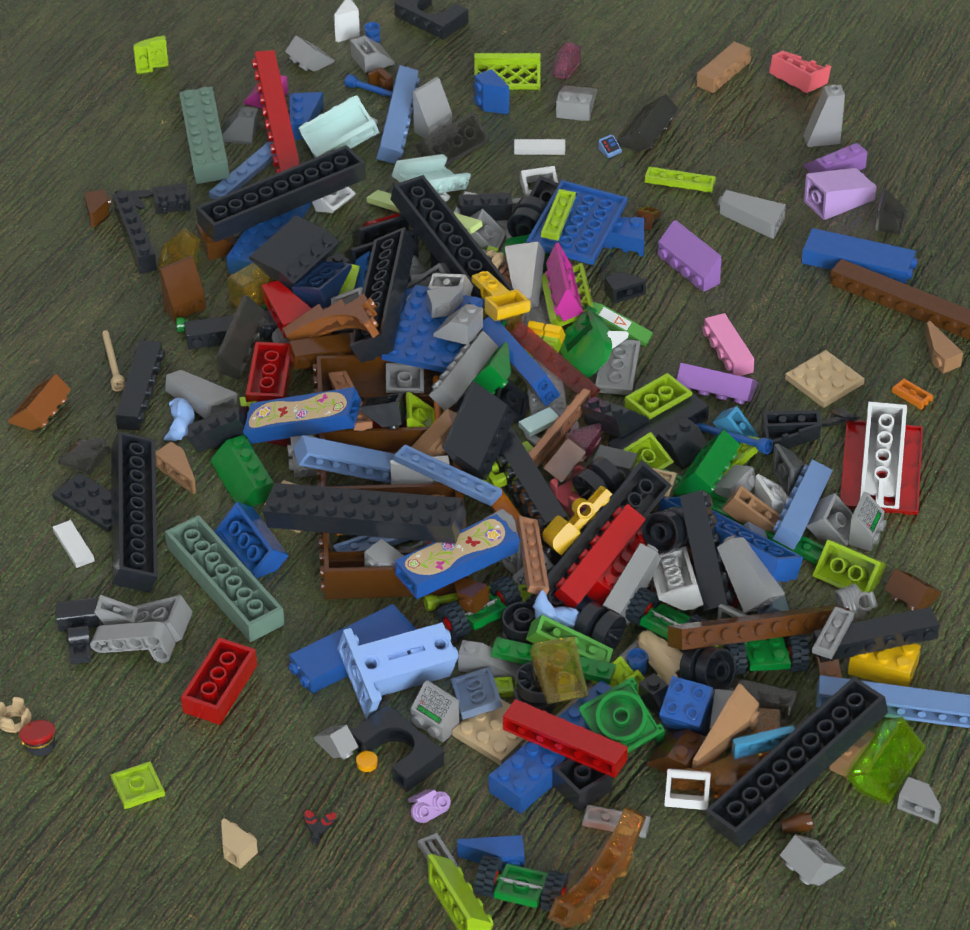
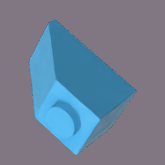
M738 406L722 411L713 421L714 425L719 429L747 437L759 436Z

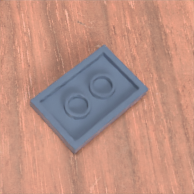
M490 666L451 679L456 698L459 700V709L463 719L473 718L479 714L503 707Z

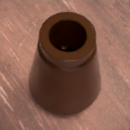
M803 811L780 821L783 834L805 833L814 829L810 812L804 813Z

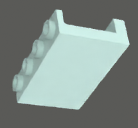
M358 95L347 99L340 105L334 106L331 110L318 115L315 119L299 127L301 136L315 158L346 145L351 149L379 133L376 123L365 110Z
M441 154L396 161L392 177L399 182H403L424 175L437 193L466 189L471 174H454L444 167L447 157Z

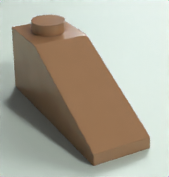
M928 321L925 337L933 365L943 374L960 367L963 352L931 321Z
M173 442L155 452V466L189 492L195 494V478L184 450Z
M740 485L729 496L722 510L739 522L745 524L750 522L764 530L776 533L773 528L780 514Z
M868 731L840 756L829 769L849 778L879 739V735Z

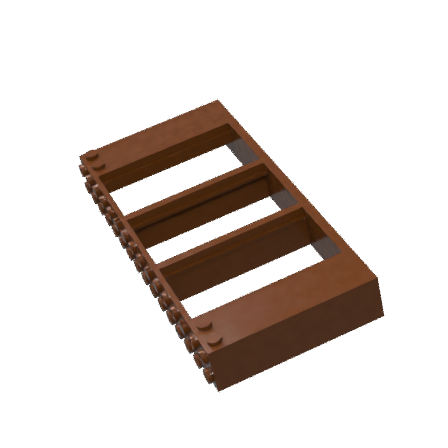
M356 355L317 356V364H313V375H317L313 376L314 393L333 390L328 381V373L346 371L362 402L368 397L398 394L386 393V363L395 362L382 360V355L363 363L359 361ZM424 369V393H412L432 408H434V400L429 394L433 390V376H440L442 372ZM404 393L405 406H406V393ZM456 403L448 409L453 411L456 406ZM429 427L366 429L365 431L344 429L315 434V438L396 454L404 445L412 447ZM448 455L450 465L461 470V467H458ZM317 469V480H321L317 481V486L327 487V471ZM442 483L329 486L333 488L418 495L439 494L440 496L445 495V497L463 498L464 503L463 493ZM466 517L461 530L466 528ZM319 532V535L323 534L322 537H319V549H323V551H320V563H324V565H320V577H324V579L320 580L321 591H325V599L413 596L395 575V566L365 567V551L330 552L329 533ZM419 549L397 551L406 556ZM454 582L427 595L443 596L455 593Z

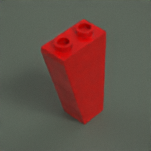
M279 280L262 284V299L283 338H287L283 328L311 310V308Z

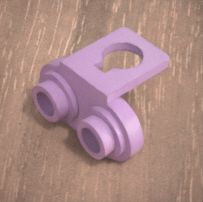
M423 790L408 799L409 802H416L411 808V816L418 823H425L446 812L451 804L448 794L441 791L436 792L435 790Z

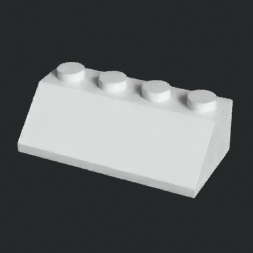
M686 546L659 554L661 560L653 575L659 600L684 611L696 609L704 605Z

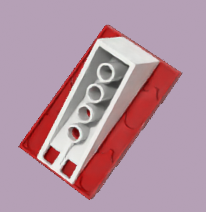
M868 402L866 421H847L840 499L850 510L856 509L863 492H868L885 513L918 515L923 426L906 425L907 405Z

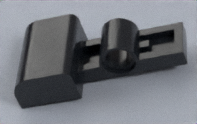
M97 597L56 602L59 631L68 630L71 664L91 662L89 628L99 626V617L95 613Z

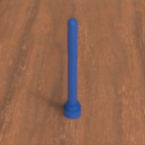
M348 74L345 79V87H359L389 98L392 96V91L359 81L354 75Z
M702 423L696 424L702 432L716 436L723 430ZM726 431L737 442L754 446L761 453L769 454L773 448V441L771 439L763 437L757 440Z

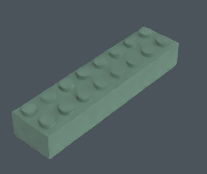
M202 87L200 89L179 92L196 184L230 178L213 88Z
M199 515L165 531L167 549L249 642L284 625V613L280 604Z

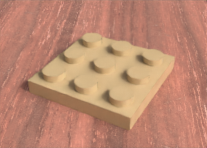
M827 350L785 373V379L823 408L864 384L865 378Z
M502 699L503 707L479 714L473 718H466L452 730V736L499 765L509 759L526 741L503 730V715L511 704Z

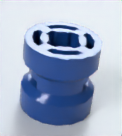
M376 22L366 23L364 25V32L366 33L364 36L379 43L381 40L379 34L380 25Z
M640 648L631 649L627 654V664L633 671L638 669L644 675L647 672V653Z

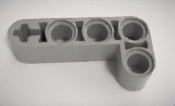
M154 621L98 626L90 646L99 653L149 650L154 660L166 663L171 657L175 641L165 624Z

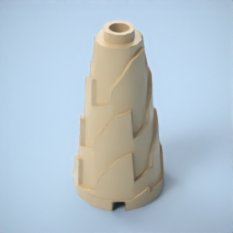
M652 631L641 632L638 636L639 648L647 653L648 662L658 674L657 676L668 685L672 676L681 678L679 668L683 653L679 649L668 647V642Z

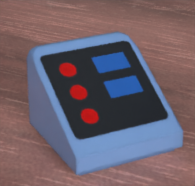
M612 134L599 139L598 150L607 158L622 153V149Z

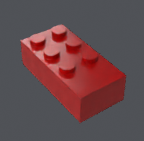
M255 342L246 391V402H262L287 398L293 366L289 357V343Z
M218 638L181 696L183 713L221 725L258 665L256 650Z

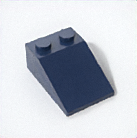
M322 261L291 287L292 291L310 308H314L318 304L323 309L328 308L331 305V298L339 295L352 265Z

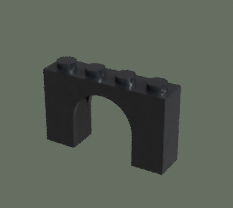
M398 0L394 3L395 17L442 40L468 23V9L457 3L444 12L437 14L422 12L432 5V0Z
M388 705L350 731L358 745L356 750L359 753L363 751L372 752L380 745L391 741L403 742L413 749L408 756L392 766L393 781L406 792L444 766V750L442 747L434 744L425 733L417 730L411 722H407L398 711L393 710Z

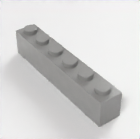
M484 331L480 332L468 345L465 344L460 349L461 351L446 367L447 370L432 385L433 390L429 396L444 411L458 401L498 348V345Z

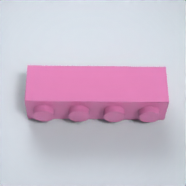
M723 313L705 318L704 326L702 327L703 334L709 339L711 347L716 350L718 358L723 361L726 371L737 376L753 373L754 357L726 314Z

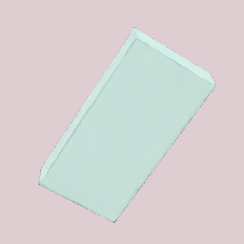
M548 407L519 421V427L531 437L552 427L558 415Z

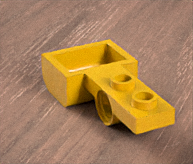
M488 271L472 275V282L481 290L482 299H485V312L494 321L530 311V300L518 289L509 291Z
M601 485L588 500L584 498L576 499L572 504V511L575 515L569 521L561 516H556L544 529L542 534L543 540L562 556L580 536L581 532L579 530L596 516V511L600 507L608 503L612 493ZM586 504L585 512L580 513V507Z

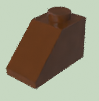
M105 189L84 193L91 227H95L109 214L108 206H111L110 196H106Z
M464 577L454 582L458 605L462 607V610L476 614L490 601L487 584Z

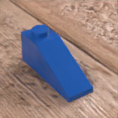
M522 835L457 839L458 857L480 863L482 857L488 855L502 859V871L506 864L525 868Z

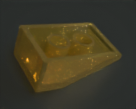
M575 636L533 644L530 649L533 666L547 704L589 696Z

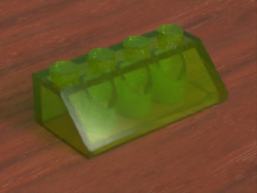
M903 717L884 721L846 777L859 793L887 805L891 802L925 751L926 746Z

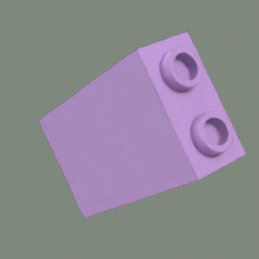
M857 168L806 174L804 202L823 220L875 200L876 185Z

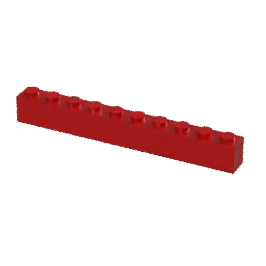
M257 51L254 53V59H252V68L256 70L254 71L255 81H258L257 92L261 93L259 100L260 105H263L262 115L266 117L265 129L269 130L267 138L268 142H271L270 152L274 154L273 166L277 167L275 174H278L300 163L275 51Z

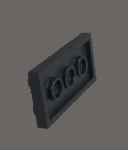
M79 472L52 493L53 499L105 531H111V491Z

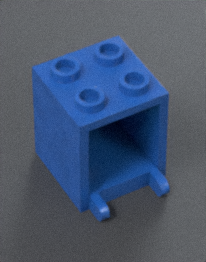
M672 676L659 714L665 728L674 731L689 729L706 737L711 723L715 694L713 687Z

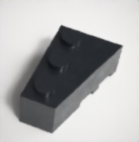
M820 410L763 412L761 421L762 438H768L773 441L771 452L765 454V456L774 453V444H780L789 449L820 439L822 426Z

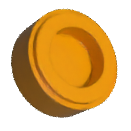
M371 751L359 753L356 758L357 768L363 772H371L376 769L378 765L376 754Z

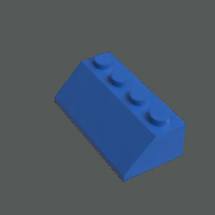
M240 502L235 503L214 531L256 579L277 571L289 556L255 509Z

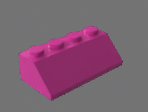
M558 242L555 244L546 262L548 270L545 272L550 281L548 286L553 293L551 298L555 304L553 306L557 316L560 315L562 320L566 321L582 314L583 308L573 266Z

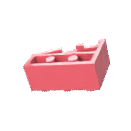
M786 51L772 55L769 73L778 79L786 81L789 85L799 88L802 92H811L828 83L830 65L826 64L823 67L817 65V61L814 60L807 62L801 60V56Z

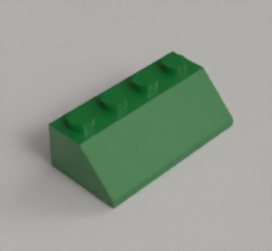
M723 429L700 450L673 492L679 495H686L703 490L710 494L717 487L715 483H718L724 476L722 472H725L730 467V462L738 455L736 451L740 444Z
M245 435L226 440L210 459V463L233 502H240L251 507L266 502L274 484Z

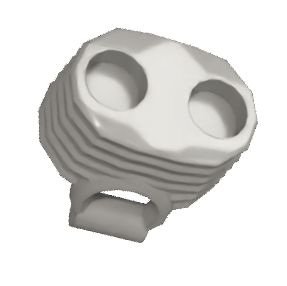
M854 583L834 592L836 605L849 608V611L854 612V618L851 623L867 620V612L878 606L873 591L861 592Z

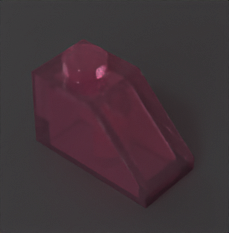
M566 42L562 46L552 71L553 76L568 79L581 62L580 45Z
M597 423L575 429L571 433L586 450L584 454L587 456L584 460L585 462L588 461L601 439L602 424Z

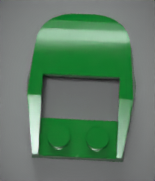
M589 305L586 306L587 310L564 332L566 336L560 348L570 368L581 378H588L595 374L607 362L612 352V340L607 334L610 330L603 323V318L596 314L597 310Z

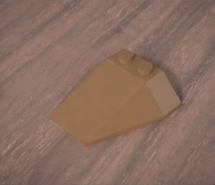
M738 684L695 755L691 771L703 769L731 747L733 739L744 736L749 729L753 730L760 714L758 712L759 703L741 684Z

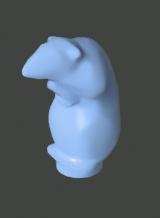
M175 398L169 402L174 421L170 426L169 432L164 437L165 441L182 440V437L188 435V425L194 422V411L191 404L183 398Z
M544 590L540 591L533 605L535 618L544 615L569 628L575 626L579 616V612L575 608L563 606L554 608L547 599Z

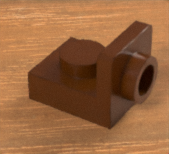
M382 67L368 73V84L379 85L381 88L389 91L393 90V78Z
M644 206L638 209L636 217L644 218V229L651 230L653 221L661 216L662 210Z

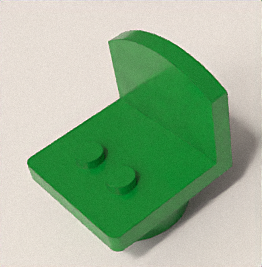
M633 677L579 708V712L590 731L627 746V754L652 739H655L658 743L665 737L663 726L661 723L659 725L655 723L637 693V683Z

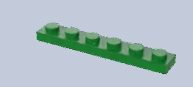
M499 637L496 638L491 650L492 658L523 665L529 662H543L552 666L558 673L596 682L602 680L609 685L616 670V664Z

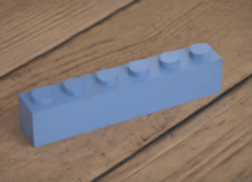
M302 435L293 448L299 466L391 484L390 460H394L395 454Z
M813 459L809 466L804 465L789 495L790 497L773 528L776 531L773 537L774 540L793 550L795 549L833 470Z

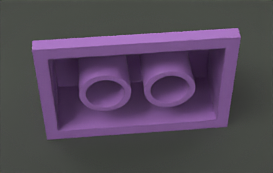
M855 143L806 163L804 168L810 173L850 168L861 170L866 168L867 151L858 143Z

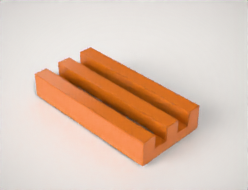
M902 379L892 387V393L921 410L924 408V405L927 406L929 402L933 401L932 394L906 379Z

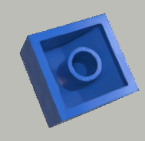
M492 69L475 75V83L473 84L475 104L483 111L508 114L509 86Z

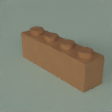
M734 41L697 72V87L711 93L721 88L724 83L750 63L751 48Z
M446 409L413 444L412 448L431 457L444 456L446 451L442 446L457 413Z

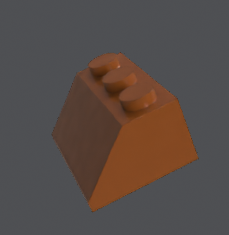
M54 374L38 384L7 421L32 431L38 427L43 428L49 422L48 417L53 416L59 410L57 406L63 404L68 399L67 394L71 389L57 374Z

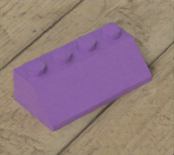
M674 220L658 243V256L703 292L720 284L722 256L682 224Z
M680 363L677 381L690 391L695 389L698 390V394L709 396V393L716 394V398L727 400V397L734 398V402L745 404V401L751 402L758 385V381L684 363Z

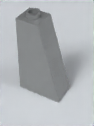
M841 85L824 86L803 134L807 147L840 144L845 99Z
M728 190L718 200L721 215L772 239L775 238L785 219L786 204Z
M539 242L505 246L512 288L514 290L518 289L530 300V308L538 307L545 257L543 247Z
M183 370L166 375L165 391L175 398H183L188 401L193 411L204 419L237 407L238 394L234 391Z
M727 537L723 540L724 543L717 547L744 613L757 612L785 595L782 588L744 537Z
M640 543L603 604L608 609V612L614 611L625 617L626 610L628 609L627 606L630 604L631 598L634 597V593H637V590L641 589V587L647 589L661 560L657 548L650 544L645 546ZM625 617L626 625L628 626L630 624V621H628Z

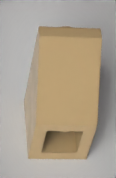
M223 818L221 820L224 859L241 869L258 853L257 840L251 833H246L240 829L236 823H231Z

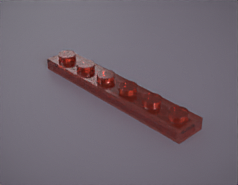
M522 321L510 333L521 346L577 394H580L585 388L590 390V398H593L601 390Z

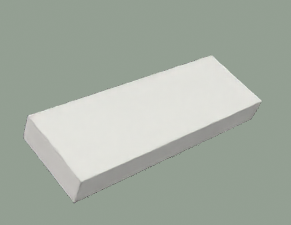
M514 139V154L565 155V139Z
M71 520L53 526V532L76 568L95 561L93 554Z

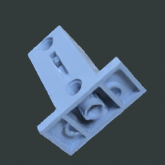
M443 623L360 646L359 639L356 634H353L351 628L343 630L338 651L366 720L378 710L381 696L422 685L426 680L432 682L451 676L458 659V652L452 646L449 630L445 629Z

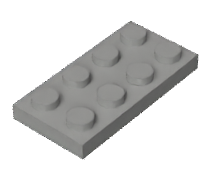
M624 340L612 349L607 362L598 370L595 392L620 395L633 393L640 341Z

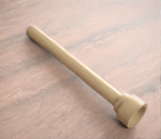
M104 330L102 337L113 376L110 381L111 387L114 391H122L125 388L126 381L119 373L109 332Z

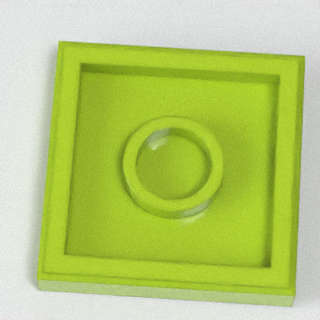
M151 761L110 774L111 781L124 809L165 796V791Z

